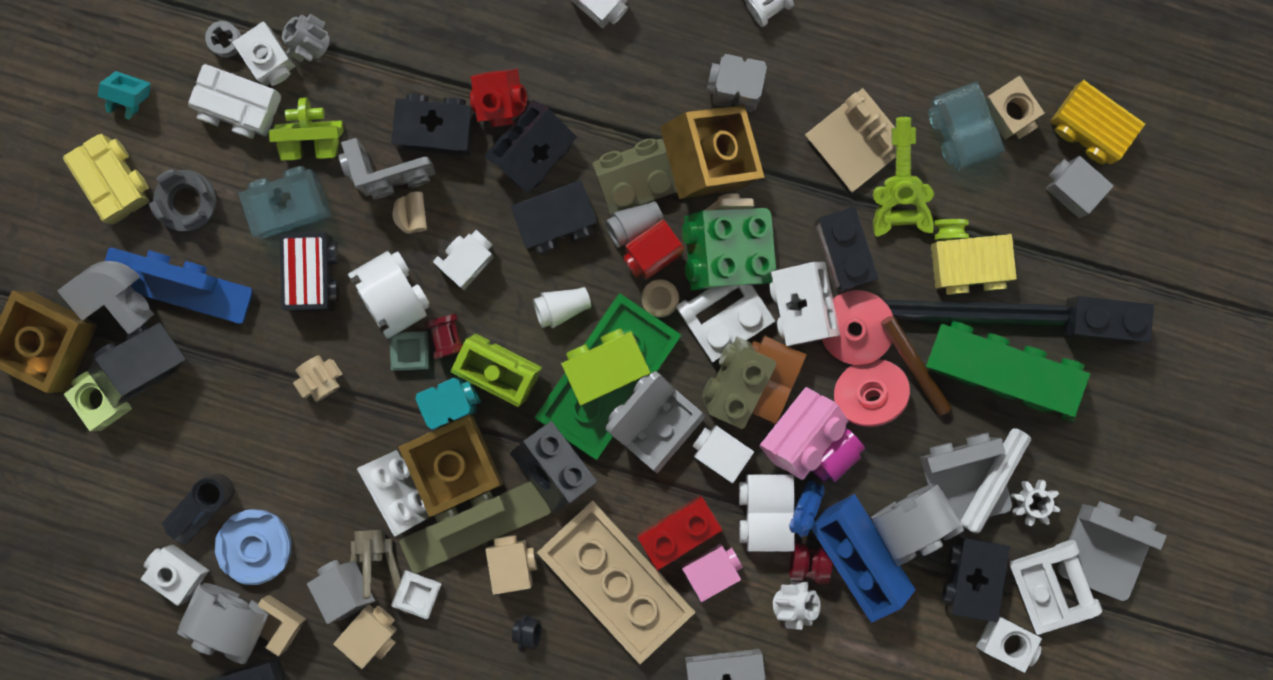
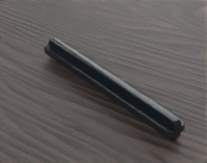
M885 300L896 321H955L959 323L1062 326L1067 324L1069 314L1068 307L1065 305Z

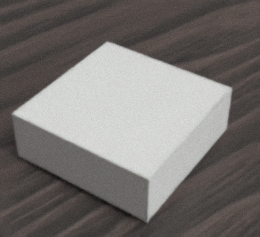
M405 570L391 606L428 619L441 583Z

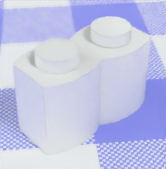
M746 475V482H739V505H746V520L739 521V542L746 543L747 551H794V533L789 529V524L794 514V475Z

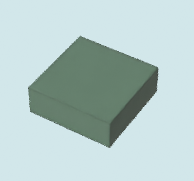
M399 332L390 337L391 371L430 369L429 332Z

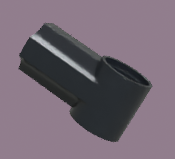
M213 474L198 480L191 488V492L161 523L165 532L174 541H178L184 546L187 545L211 518L232 500L234 496L232 481L223 474ZM208 483L214 484L219 489L220 496L217 502L210 500L206 495Z

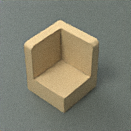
M268 595L258 603L260 608L269 613L260 636L269 641L266 649L280 656L287 651L307 619Z

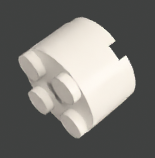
M386 251L348 274L352 283L358 279L360 280V283L355 285L358 289L357 292L379 328L385 324L388 326L383 331L386 339L426 317L425 309L429 308V301L420 286L417 284L411 287L406 277L409 276V269L398 251L392 255Z

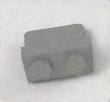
M357 138L341 142L344 153L339 155V160L344 175L346 177L349 176L351 182H354L355 187L365 196L372 195V199H380L394 193L393 188L408 184L409 188L422 186L430 182L429 176L436 174L434 165L428 157H422L374 172L367 149Z
M654 371L638 381L633 390L634 394L624 405H619L609 416L606 431L631 450L653 471L658 473L704 420L706 415L675 390L658 372Z
M988 432L966 438V445L953 448L952 442L929 448L931 454L920 457L927 485L938 483L960 523L996 456L1006 453L1002 438H990ZM1007 485L989 517L1011 510L1012 502Z
M1100 501L1097 507L1082 504L1069 540H1075L1080 552L1077 556L1089 588L1125 601L1131 595L1149 547L1161 550L1166 535L1154 531L1157 524L1141 517L1134 516L1132 522L1119 517L1121 509ZM1062 560L1059 562L1057 572L1060 576L1069 579Z

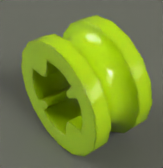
M935 220L934 226L938 227L939 230L938 234L934 235L935 240L968 239L969 234L964 229L965 226L969 225V220Z

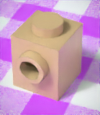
M516 535L494 538V545L486 548L493 595L530 589L533 585L531 571L537 570L534 548H527L526 540L517 541Z
M368 605L334 642V645L363 669L374 656L381 660L396 643L391 639V636L397 631V628L392 625L394 619L383 608L377 606L374 609L371 605Z

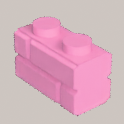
M805 387L760 444V448L773 464L803 480L810 471L818 468L824 452L831 443L843 436L849 420L836 402L823 395L820 396L817 392Z

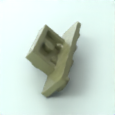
M527 482L494 498L491 491L471 499L469 501L472 507L458 513L456 507L435 516L437 523L402 538L399 543L411 571L417 574L549 515L551 509L533 484Z

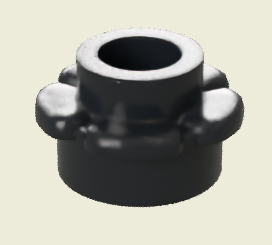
M525 614L521 621H515L512 629V642L518 644L520 652H525V649L536 650L538 648L542 634L541 620L532 619L529 614Z

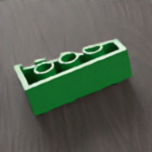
M952 321L951 326L941 324L926 365L928 371L972 387L979 388V385L986 387V391L1005 399H1021L1023 404L1041 412L1052 413V411L1062 413L1060 419L1071 423L1074 422L1090 373L1083 371L1084 364L1067 358H1062L1061 363L1046 359L1047 352L1031 346H1025L1023 351L1010 347L1009 339L988 333L987 339L972 334L974 328L959 322Z

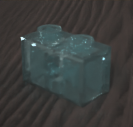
M303 166L292 168L283 172L284 178L272 182L268 178L256 180L247 184L248 190L238 193L253 237L261 240L331 216L318 175L311 169L305 170ZM283 193L292 198L286 201L287 208L285 209L276 205V203L282 201L281 194Z

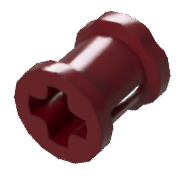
M457 314L425 322L426 329L431 331L436 351L433 353L435 359L457 354L463 346L455 324L458 320Z

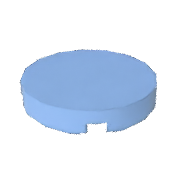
M249 509L232 515L223 524L215 540V555L219 567L225 574H228L241 584L259 585L274 579L286 568L292 553V539L288 527L278 516L266 510Z

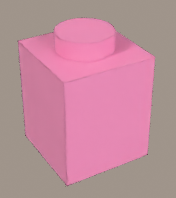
M721 543L681 565L701 602L740 581L741 578L737 571L743 568L734 550L730 548L725 551Z

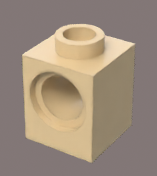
M1020 76L981 102L1005 140L1013 134H1016L1019 139L1038 127L1035 120L1045 114ZM1008 103H1015L1021 108L1022 118L1020 120H1015L1008 115L1006 110Z

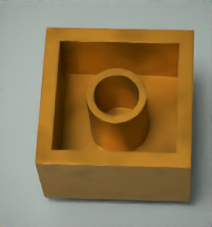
M745 105L685 112L660 126L679 199L736 191L765 178Z
M12 291L0 316V370L45 393L67 392L98 324L87 318L82 321L75 312L35 292Z
M467 415L398 447L429 517L503 484L473 415Z

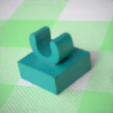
M115 71L99 83L98 97L107 100L105 109L108 113L116 110L118 104L124 105L126 108L125 118L130 119L138 112L139 104L149 97L151 83Z

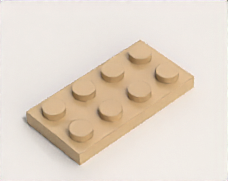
M593 500L537 551V554L639 664L647 659L696 613L689 603Z

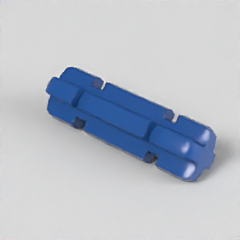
M814 480L806 483L789 524V529L792 533H798L800 537L808 535L821 504V498H823L825 488L822 484H816Z

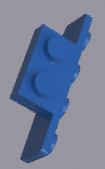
M115 248L108 249L105 261L125 264L139 274L140 278L130 286L142 296L239 324L245 322L254 292L252 288L206 275L207 267L188 261L184 262L183 268L169 264L170 256L148 250L147 257H143Z

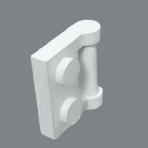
M752 285L711 288L688 303L684 300L676 306L711 362L720 358L726 345H732L736 336L747 340L775 322ZM736 288H739L744 296L743 298L701 325L696 317L698 313Z
M1068 540L1053 548L1010 561V567L1037 635L1096 617L1102 613L1099 600L1093 598L1077 554L1080 551L1075 540ZM1062 560L1079 605L1068 608L1052 566L1053 563Z

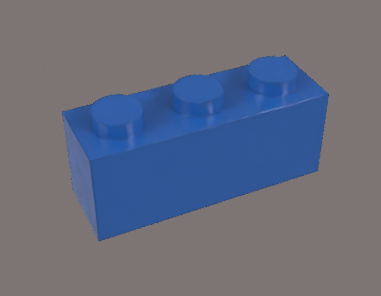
M855 494L825 509L814 520L811 528L871 623L901 609L916 589L900 565L896 566L874 523Z

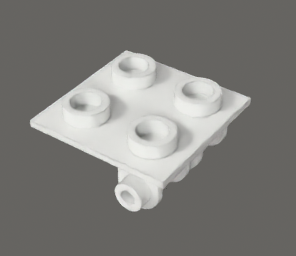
M397 450L357 468L394 537L429 518L406 463L400 457Z

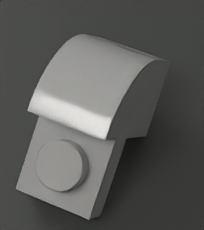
M103 261L96 263L57 290L82 321L105 305L128 334L139 328L154 315L149 309L146 299L140 293L135 292L130 286L140 278L139 274L127 265L119 262Z

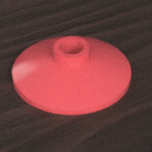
M864 290L847 291L833 298L840 336L822 339L824 346L830 354L838 360L852 365L868 364L883 356L892 344V341L881 326V322L884 319L893 316L891 309L879 296ZM850 323H859L862 326V333L858 336L852 335L849 331Z
M881 359L868 364L850 366L841 374L834 389L835 402L839 405L849 422L865 427H875L891 422L904 411L910 398V386L905 373L895 364ZM873 396L880 397L878 400L868 401Z

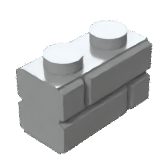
M725 54L721 57L720 64L712 63L706 93L713 94L712 101L715 106L732 107V105H745L746 111L752 113L756 110L761 98L767 66L764 61L748 58L744 62L742 57Z

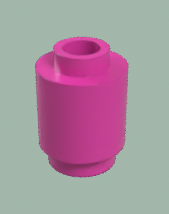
M846 428L843 436L839 440L833 441L824 452L821 464L813 470L814 474L823 482L829 478L835 483L861 459L859 454L865 450L864 445Z

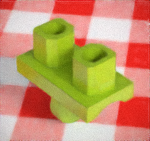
M299 98L298 109L285 110L286 121L299 120V123L275 124L274 129L269 130L270 142L277 143L281 160L301 159L303 157L301 140H314L316 158H334L338 154L339 137L344 132L343 120L312 122L313 119H324V108H311L308 98Z

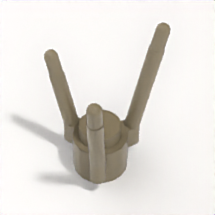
M385 530L354 531L355 541H351L350 562L355 561L357 566L358 562H363V598L369 599L371 596V561L382 560V553H385L397 592L401 577L393 553L392 539H385Z

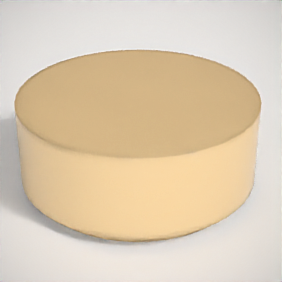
M655 280L644 288L641 301L645 311L654 317L663 318L671 315L676 310V306L679 303V294L672 283L666 280Z

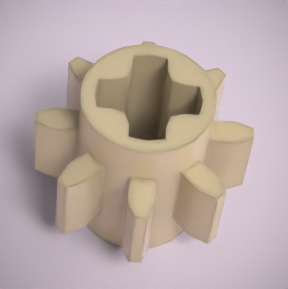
M317 355L295 370L300 379L293 382L302 398L312 395L314 400L318 402L340 388L336 378L341 376L342 372L333 359H328L324 362L320 355Z

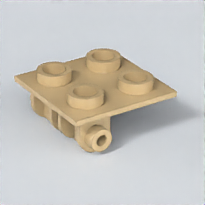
M863 88L851 95L844 104L805 134L851 192L855 191L896 158V145L891 144V128H895V126Z

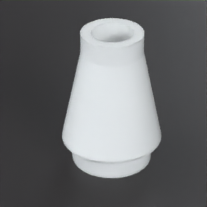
M585 287L573 290L543 292L541 297L533 299L534 309L542 328L551 326L553 329L580 312L591 308V301Z

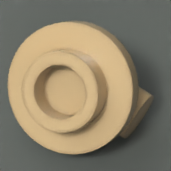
M411 192L408 196L398 198L394 203L393 220L407 234L427 230L422 192Z

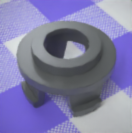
M175 169L167 170L156 178L159 184L155 189L153 202L149 206L153 215L167 227L181 232L194 231L208 223L216 208L215 190L208 179L195 171H175ZM185 188L195 190L200 197V206L191 215L178 213L174 206L176 194Z

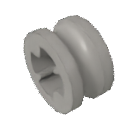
M218 21L207 29L205 41L209 49L216 55L229 58L238 53L232 42L242 35L233 24L227 21ZM222 31L227 35H233V39H228L231 44L226 48L221 44L215 43V40H220L217 35Z

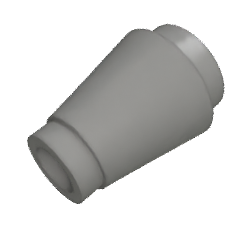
M653 201L649 204L614 212L611 218L605 220V225L614 244L617 247H621L633 241L655 224L664 220L659 206Z

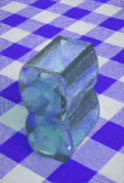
M977 81L932 99L930 102L932 108L928 109L929 120L935 130L940 129L945 143L941 144L943 156L949 165L954 164L957 171L997 157L1004 152L1000 135L990 116L987 102Z

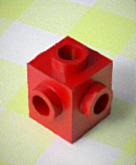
M518 68L484 72L470 76L472 84L470 105L473 112L477 115V122L490 120L492 127L509 125L513 123V117L520 115L524 111V107L527 105V93L524 85L520 84Z

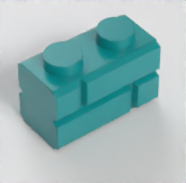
M452 378L438 384V387H431L419 392L415 398L424 421L431 430L439 429L467 415L476 414L478 409L476 404L481 403L476 386L460 378Z

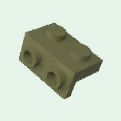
M663 139L642 140L632 149L623 152L611 151L605 153L599 160L592 163L610 215L614 212L633 208L677 192Z
M736 336L733 344H727L719 360V364L722 366L716 378L711 377L703 390L702 398L705 399L704 404L709 415L742 429L746 426L776 367V362L774 359L757 352L749 341Z

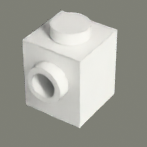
M264 21L232 42L255 78L264 86L268 84L274 86L283 82L290 76L289 71L296 67L289 55L286 54L285 49L272 29Z
M170 545L163 547L161 550L156 548L144 563L147 571L141 580L178 606L191 598L197 585L203 581L210 570L176 546Z

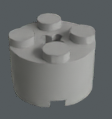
M938 483L929 484L908 494L907 498L886 506L871 517L896 566L902 565L916 557V551L920 550L922 556L932 553L943 546L940 538L943 537L944 540H948L964 531L963 526Z
M209 583L198 584L179 624L177 634L192 640L191 647L197 651L213 655L215 650L224 652L225 657L240 664H246L269 613L260 608L258 603L253 600L248 605L246 601L238 598L240 594Z

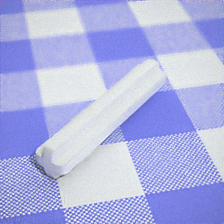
M1012 429L1003 444L1006 453L996 456L961 520V525L973 533L981 532L1031 441V437L1019 429Z

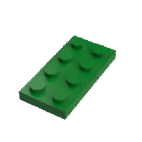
M619 293L585 344L591 350L602 345L601 337L620 328L624 334L631 331L651 374L654 371H658L681 337V334ZM564 373L534 418L544 425L552 421L566 440L597 460L613 437L606 431L609 416L619 405H624L634 394V387L640 379L580 406L567 375Z

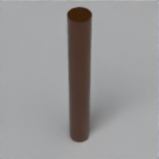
M887 317L881 322V326L938 415L941 416L948 413L952 407L895 317Z

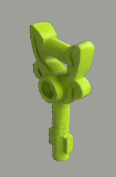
M910 117L896 118V128H891V144L896 145V176L885 180V187L880 186L873 191V198L879 204L873 219L875 236H881L887 233L891 226L916 224L923 232L933 233L934 231L933 219L926 205V202L931 201L934 196L933 189L928 184H922V181L917 176L911 175V144H916V128L911 127ZM895 205H915V210L891 211Z

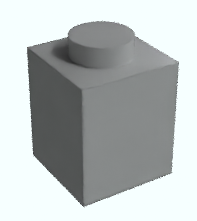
M334 560L317 570L319 576L307 583L327 624L346 619L375 601L372 594L369 599L363 598V576L355 561L340 564L338 560Z

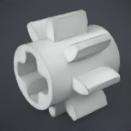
M1038 480L1035 488H1032L1029 482L1022 481L1021 484L1024 490L1020 494H1011V497L1017 500L1018 505L1012 513L1015 515L1025 514V524L1029 526L1034 524L1036 518H1039L1043 524H1050L1047 516L1052 511L1060 512V509L1054 506L1053 500L1059 494L1058 491H1045L1046 481ZM1032 495L1042 499L1037 503L1039 510L1029 508V505L1033 503Z
M792 581L790 585H781V590L775 594L773 610L777 620L786 621V628L802 630L803 625L811 626L812 621L818 617L820 599L816 591L808 590V582Z

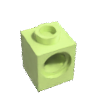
M88 371L76 377L71 382L73 388L64 393L89 431H102L132 410L128 402L114 409L103 393L102 404L97 409L94 408L90 403V395L94 389L100 390V388Z

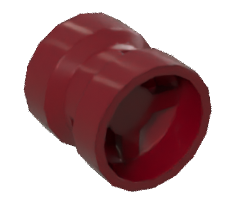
M794 542V551L791 553L789 579L802 582L807 578L813 579L816 584L828 585L833 562L822 546L817 549H811L806 544Z

